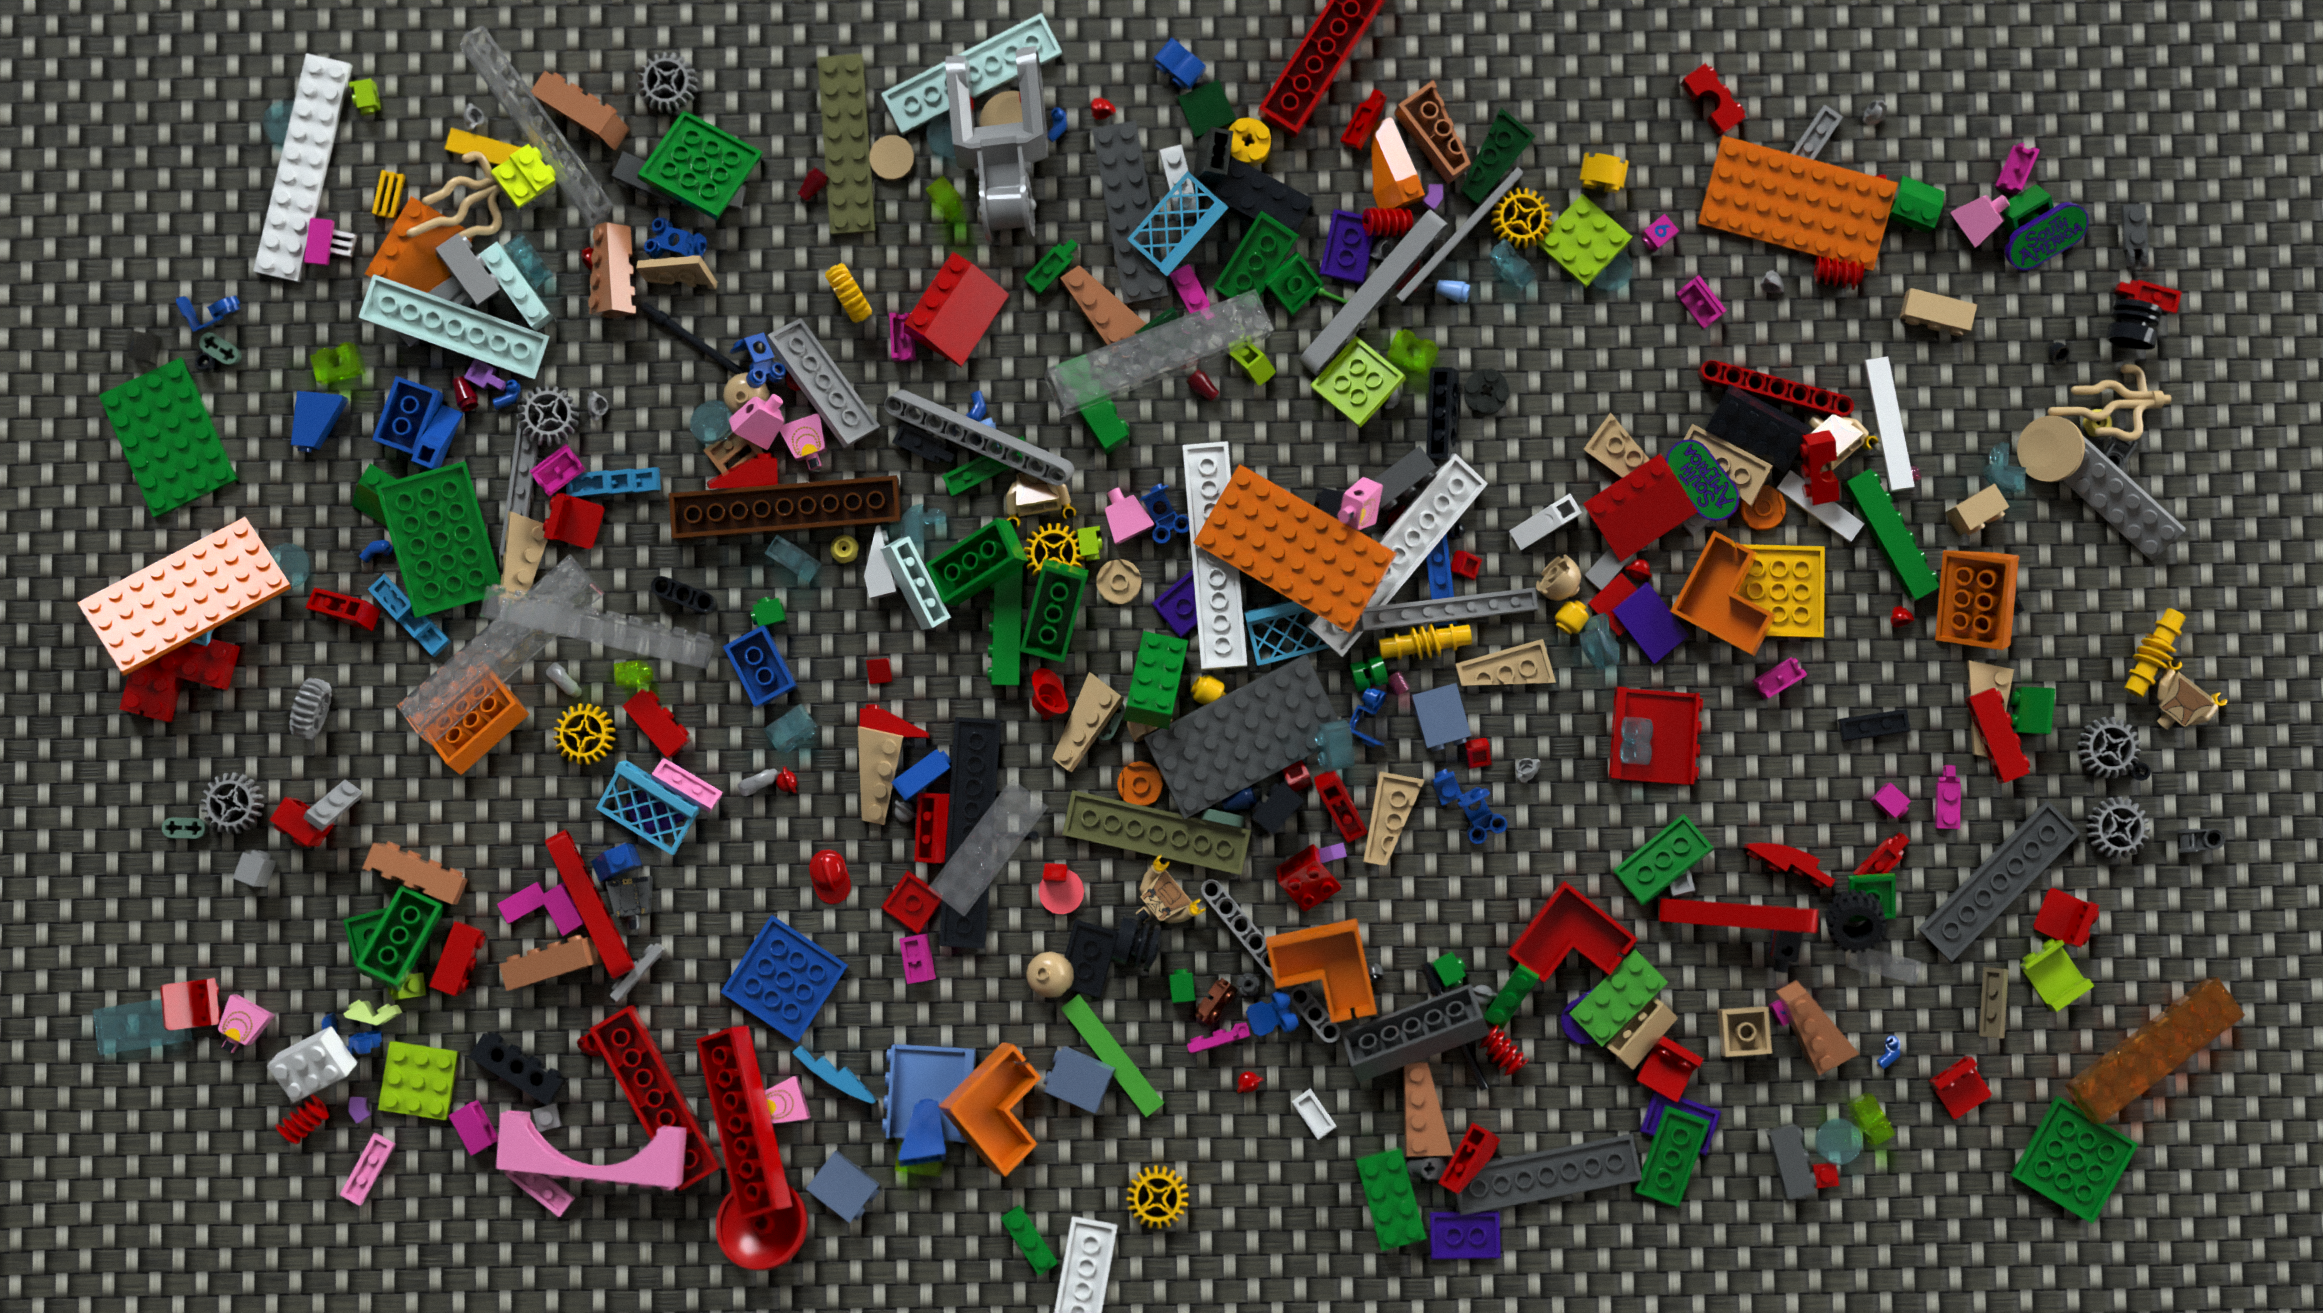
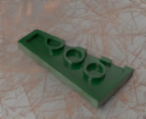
M1502 107L1460 190L1462 194L1476 205L1482 201L1535 138L1531 131Z

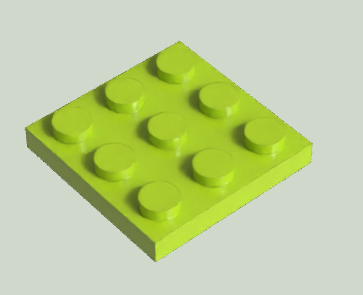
M1581 194L1548 228L1549 233L1543 234L1544 240H1537L1536 245L1586 288L1632 241V236L1585 195Z
M1355 336L1310 386L1327 402L1361 428L1406 380V377Z
M390 1041L378 1110L448 1120L460 1051Z

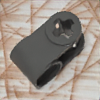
M2112 436L2103 454L2113 460L2119 469H2122L2138 442L2122 441Z
M2218 829L2177 830V834L2180 835L2181 848L2178 849L2179 853L2219 849L2225 843V836ZM2210 833L2216 837L2214 845H2210L2207 841V836Z
M1450 1156L1411 1157L1406 1166L1408 1175L1415 1178L1440 1180L1450 1163Z

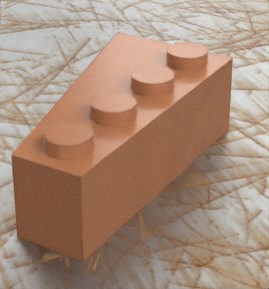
M544 71L530 91V94L537 101L560 116L566 115L565 118L579 128L582 126L585 131L597 140L602 139L608 147L615 151L630 130L616 115L617 110L607 103L604 106L599 104L600 100L590 93L587 96L582 93L583 90L574 83L570 85L564 83L566 80L559 74L554 72L551 75Z
M1432 80L1398 104L1394 115L1447 184L1465 173L1471 163L1460 138L1456 135L1453 128L1454 124L1444 108L1445 104L1442 97L1439 96L1436 90L1437 86L1434 80Z
M609 222L597 224L593 231L594 251L591 256L593 267L590 276L591 296L588 301L590 307L589 314L613 319L636 314V306H633L631 303V297L635 296V288L630 286V277L634 274L633 266L629 263V258L632 255L631 227Z
M1078 265L1060 278L1061 284L1112 356L1138 339L1135 332L1147 323L1081 266Z
M387 841V844L373 843L362 869L379 871L382 877L395 881L400 880L407 887L416 890L421 889L425 894L450 904H458L468 881L467 878L462 877L463 872L454 868H450L449 871L441 868L442 863L433 859H429L428 862L420 859L421 854L408 850L407 853L399 850L400 845Z
M581 935L567 938L568 943L561 945L560 941L548 944L547 950L541 951L540 948L526 951L527 956L520 957V954L507 957V962L499 964L506 991L604 962L592 937L582 938Z
M1797 981L1776 991L1808 1064L1818 1075L1859 1055L1857 1050Z
M1416 1061L1403 1066L1405 1155L1407 1157L1453 1156L1428 1062Z

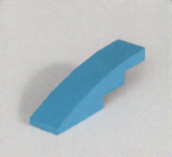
M660 468L603 470L580 473L566 484V494L579 498L661 491Z
M383 574L368 588V591L394 619L400 622L433 657H436L451 642L427 615L415 618L409 597L386 574Z
M802 1045L792 1052L810 1070L843 1092L871 1104L878 1100L847 1066L838 1071L825 1056L820 1057L816 1061Z

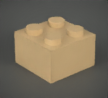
M1993 484L1946 511L1945 514L1959 535L1966 533L1969 536L1984 528L1985 521L1989 524L2004 516L2003 510L2007 509L2009 505L1996 484Z
M1768 1007L1717 1009L1721 1056L1772 1054Z

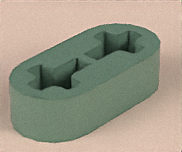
M205 333L201 336L199 345L203 351L228 366H235L240 362L241 352L237 347L214 333ZM208 339H214L213 342L219 345L217 349L211 346L208 348L209 345L206 342ZM223 350L232 352L234 358L227 359L228 357L222 353Z
M1123 703L1118 707L1121 710L1120 714L1115 713L1113 719L1109 720L1111 722L1109 729L1112 731L1111 734H1106L1104 737L1100 733L1098 735L1099 739L1107 741L1113 738L1125 712Z
M1207 808L1203 809L1201 819L1239 828H1243L1245 822L1244 816Z
M172 817L162 823V832L169 838L200 839L207 834L208 824L200 818ZM174 822L176 826H182V830H175L173 834V831L169 830V826L173 825ZM196 822L198 826H201V831H197V835L195 831L188 830V826H195Z

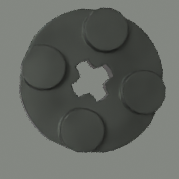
M1492 368L1480 369L1469 376L1464 386L1466 404L1471 410L1482 414L1490 415L1498 412L1504 407L1509 398L1507 380L1501 373ZM1483 386L1492 389L1490 392L1491 397L1481 395Z

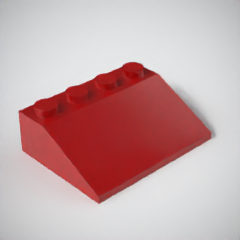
M952 252L905 321L904 333L962 368L1008 299L1009 294L974 264Z
M1661 453L1583 503L1584 508L1620 562L1698 513Z

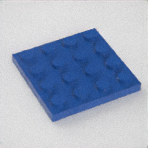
M771 915L721 990V993L798 1043L849 965L774 915Z

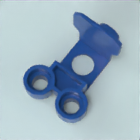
M659 217L652 223V229L657 234L656 238L647 240L644 245L645 252L653 258H659L664 252L669 253V251L681 253L685 257L694 255L701 256L702 258L707 247L706 237L701 234L693 235L688 231L673 228L669 220ZM678 234L679 242L672 246L674 237Z
M236 295L226 297L207 307L213 320L200 325L190 300L186 296L176 299L179 310L193 332L202 330L224 319L223 315L240 309V302Z
M764 332L735 342L734 347L730 350L731 354L749 350L753 362L749 366L750 372L746 376V381L752 388H760L765 383L766 377L771 382L776 383L781 381L786 375L784 365L773 362L772 359L775 356ZM760 343L765 346V352L762 354L756 353L753 349ZM755 374L759 375L761 379L756 378Z
M1162 484L1149 489L1151 493L1139 499L1140 503H1145L1157 526L1153 530L1152 536L1153 540L1158 544H1166L1170 540V531L1173 529L1179 534H1185L1189 531V518L1185 515L1177 516L1165 494V490L1169 487L1168 485L1162 486ZM1158 501L1164 502L1166 505V511L1163 514H1156L1153 511V505ZM1184 521L1186 527L1179 529L1177 526L1178 522ZM1161 531L1166 534V537L1162 540L1157 537V534Z
M1367 688L1362 697L1365 706L1357 705L1346 730L1362 737V742L1373 748L1375 745L1384 746L1383 742L1355 730L1363 710L1376 714L1383 705L1387 695L1386 692L1380 689Z
M1476 787L1458 797V805L1464 809L1472 824L1467 831V836L1474 844L1483 843L1487 838L1486 831L1489 829L1499 834L1507 828V820L1501 814H1493L1488 808L1484 798L1490 792L1486 788ZM1480 800L1478 809L1470 810L1468 806ZM1495 819L1500 820L1497 826H1493V821ZM1478 829L1479 835L1473 836V831Z
M1278 991L1271 994V1003L1266 1004L1261 1001L1248 1006L1246 1014L1255 1035L1263 1036L1273 1032L1274 1027L1278 1024L1281 1025L1285 1033L1294 1031L1295 1027L1299 1026L1296 1015L1291 1012L1289 1007L1290 998L1286 991Z
M330 1013L323 1018L321 1023L322 1030L332 1026L337 1033V1017L335 1013ZM374 1030L356 1033L349 1038V1046H346L351 1054L356 1051L358 1054L370 1053L371 1048L380 1046L382 1041L381 1031Z

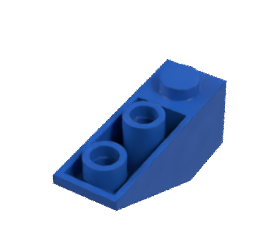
M444 405L441 406L419 440L412 456L411 462L415 467L425 471L441 467L464 415L463 412Z

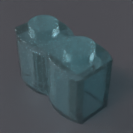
M800 704L763 730L778 752L784 751L789 753L797 747V741L802 738L806 741L814 736L818 725L805 706Z
M1624 717L1621 725V735L1623 738L1620 746L1621 762L1648 765L1652 756L1650 745L1653 735L1652 721L1645 718Z
M1345 719L1318 725V732L1315 736L1317 744L1320 746V753H1318L1320 766H1323L1328 772L1354 766L1350 724Z

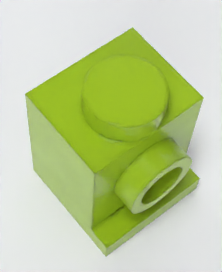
M371 78L349 82V87L355 92L352 94L353 104L360 110L362 116L373 115L374 111L381 110L377 85Z
M1100 526L1077 529L1081 556H1085L1086 561L1099 560V550H1103L1101 536L1097 537L1096 534L1101 533Z

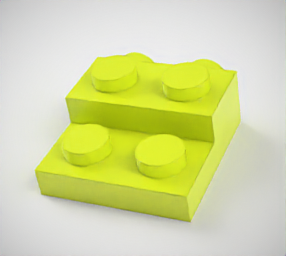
M529 144L511 154L507 161L491 170V175L517 209L554 187L556 181L554 169L550 165L545 166L541 161L543 158L541 152L536 147L531 148Z

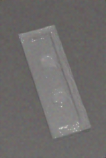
M1866 949L1864 953H1861V950H1857V953H1850L1847 968L1916 984L1921 961Z

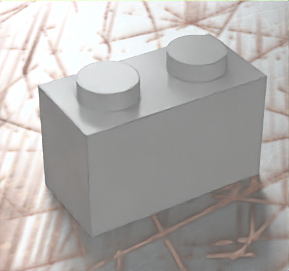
M252 850L251 853L243 852L233 879L252 886L267 887L277 861L271 859V854L261 850Z

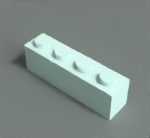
M495 242L479 254L528 324L536 332L555 319L498 242Z
M909 536L899 538L880 549L921 630L933 628L951 618Z

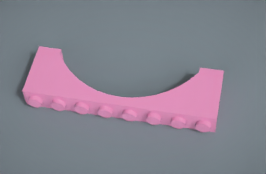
M507 1110L500 1113L496 1169H502L506 1174H518V1171L526 1172L527 1176L549 1174L548 1177L552 1179H561L563 1176H569L573 1181H584L585 1178L593 1179L594 1183H607L608 1180L616 1181L615 1184L620 1186L637 1183L640 1188H652V1185L661 1186L660 1189L674 1190L675 1187L683 1183L687 1128L663 1126L657 1129V1135L650 1144L631 1159L611 1165H590L572 1160L554 1149L534 1126L530 1119V1112Z

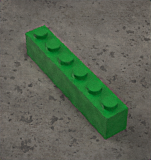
M1870 468L1842 485L1910 602H1913L1939 588V579L1936 573L1928 568L1925 554L1921 550L1919 551L1914 544L1916 543L1914 535L1911 531H1907L1903 525L1905 522L1903 516L1899 511H1895L1892 506V497L1887 491L1884 492L1881 487L1882 481L1879 475Z
M1024 564L990 585V590H994V599H990V613H994L993 622H989V635H993V644L988 645V658H992V667H988L987 680L991 681L992 686L1020 687Z

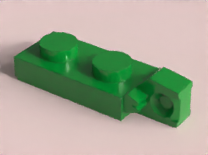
M1070 239L1064 246L1060 243L1056 247L1054 246L1024 277V281L1041 295L1071 264V261L1074 259L1071 254L1078 248V244L1073 239Z

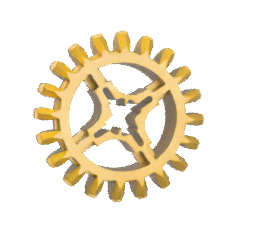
M1519 188L1515 189V195L1510 190L1507 191V198L1502 196L1499 199L1501 203L1496 202L1494 205L1496 210L1491 212V216L1496 218L1491 221V225H1498L1493 232L1495 234L1501 232L1502 234L1498 239L1502 241L1506 237L1508 239L1506 242L1507 246L1511 242H1515V249H1518L1520 243H1522L1524 249L1528 248V242L1533 247L1536 246V239L1543 241L1544 237L1542 234H1548L1549 229L1547 227L1552 225V221L1547 219L1552 216V212H1545L1550 205L1548 203L1541 204L1545 199L1544 196H1541L1539 199L1535 198L1537 191H1534L1532 195H1528V188H1525L1523 194H1521ZM1517 202L1530 204L1534 208L1525 209ZM1511 205L1513 217L1509 221L1504 222V210ZM1519 214L1521 217H1526L1524 223L1522 220H1517ZM1539 215V227L1532 232L1530 220L1534 216ZM1518 228L1525 235L1515 234L1509 229Z
M844 264L834 265L825 272L826 279L852 322L858 323L872 314L870 305Z
M1048 523V531L1044 532L1043 527L1039 526L1041 534L1038 535L1033 531L1031 534L1035 540H1026L1029 545H1032L1031 548L1024 547V552L1030 553V555L1026 556L1028 561H1032L1026 567L1028 570L1035 567V570L1032 572L1033 577L1041 573L1044 559L1082 568V565L1077 560H1084L1085 556L1083 557L1078 554L1080 552V546L1077 547L1079 539L1073 540L1077 534L1076 531L1067 534L1069 526L1066 525L1063 531H1060V523H1057L1056 530H1052L1051 523ZM1049 536L1064 538L1057 544H1050L1045 540ZM1069 543L1073 548V557L1070 564L1063 557V551ZM1038 544L1046 551L1045 557L1040 564L1037 563L1035 558ZM1046 546L1054 551L1060 549L1058 555H1060L1059 557L1062 561L1056 557L1049 558L1050 552Z
M580 703L578 704V711L573 706H570V715L565 711L562 712L563 717L566 718L564 721L561 719L556 720L557 723L562 725L561 728L554 727L553 730L560 732V736H554L553 740L561 741V743L556 745V749L565 748L561 753L562 757L570 753L568 757L569 762H573L577 757L576 762L578 765H582L584 759L586 765H591V757L595 762H599V753L603 757L607 756L604 748L612 750L613 747L607 743L608 740L615 741L616 738L609 736V733L616 732V729L608 728L613 723V720L608 719L605 721L604 719L608 716V713L603 712L600 714V707H595L592 712V704H587L586 709H584L583 704ZM584 716V720H581L579 727L569 728L575 719ZM591 716L599 722L602 734L593 731ZM585 728H587L586 732L595 736L584 737V740H582L583 737L574 732H584ZM567 735L576 738L578 752L570 746ZM601 740L594 750L585 753V749L588 748L591 741Z
M1154 1165V1173H1150V1169L1146 1167V1176L1138 1172L1137 1176L1140 1181L1132 1179L1131 1183L1136 1187H1128L1127 1189L1129 1193H1134V1196L1126 1198L1129 1202L1134 1201V1204L1128 1206V1209H1137L1133 1214L1134 1218H1137L1139 1215L1143 1216L1140 1224L1143 1225L1146 1219L1150 1220L1148 1223L1149 1228H1152L1153 1221L1157 1222L1158 1229L1162 1227L1161 1221H1165L1166 1226L1170 1227V1218L1178 1222L1179 1219L1175 1214L1184 1215L1185 1213L1180 1209V1206H1188V1202L1182 1201V1198H1188L1189 1193H1181V1190L1186 1189L1187 1185L1182 1184L1179 1186L1178 1183L1182 1180V1176L1174 1179L1175 1170H1172L1167 1175L1166 1166H1163L1162 1173L1158 1172L1157 1165ZM1161 1178L1169 1183L1162 1188H1157L1149 1180ZM1142 1185H1144L1149 1193V1199L1141 1206L1138 1200V1193ZM1175 1188L1177 1201L1172 1209L1166 1201V1196ZM1153 1191L1158 1193L1159 1191L1164 1192L1162 1195L1164 1205L1162 1202H1152L1154 1198ZM1154 1206H1158L1167 1214L1155 1216L1146 1211Z

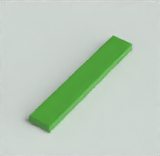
M1079 994L1061 1008L1102 1062L1115 1067L1113 1076L1145 1117H1148L1164 1104L1160 1096Z

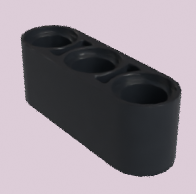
M657 576L651 582V589L654 594L703 614H711L717 607V601L711 594L671 578ZM666 581L668 583L667 591L659 593V583ZM687 589L689 591L688 599L680 601V591ZM705 597L710 598V606L702 609L700 601Z

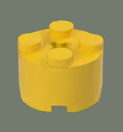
M1240 118L1236 120L1228 129L1233 131L1230 160L1234 157L1251 167L1263 163L1269 155L1271 135L1268 127L1254 118ZM1247 140H1251L1249 147L1245 146Z
M1584 153L1579 181L1582 182V187L1595 189V187L1600 186L1605 187V192L1617 194L1619 189L1624 188L1629 161L1625 160L1624 163H1620L1621 158L1595 153L1594 157H1589V153Z

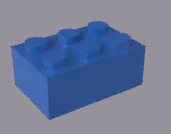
M396 376L372 440L378 444L413 456L419 440L439 411L445 395L438 390Z
M765 625L723 646L754 707L760 708L798 688L795 679Z

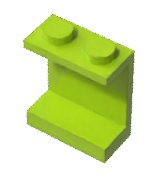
M2054 939L2045 942L2041 946L2043 949L2038 953L2031 952L2023 958L2024 962L2019 967L2051 1012H2058L2093 988L2094 985L2089 978H2083L2062 947L2065 944L2063 940L2054 941Z

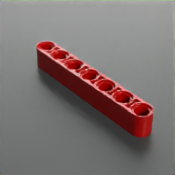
M1716 360L1706 361L1698 370V377L1703 383L1727 389L1728 385L1731 384L1754 397L1824 416L1837 415L1838 417H1846L1854 409L1853 400L1846 395ZM1705 367L1713 368L1715 376H1707L1705 374ZM1727 373L1735 374L1737 382H1729L1727 380ZM1749 379H1756L1759 387L1757 389L1751 388ZM1771 385H1778L1781 393L1779 395L1774 394L1771 391ZM1794 390L1802 393L1803 399L1801 401L1793 397ZM1816 396L1824 399L1825 405L1823 407L1815 403ZM1838 402L1846 405L1847 410L1845 413L1838 410Z
M565 829L546 839V846L611 977L615 979L634 969L635 965L569 832Z
M1660 898L1659 921L1817 933L1818 909Z

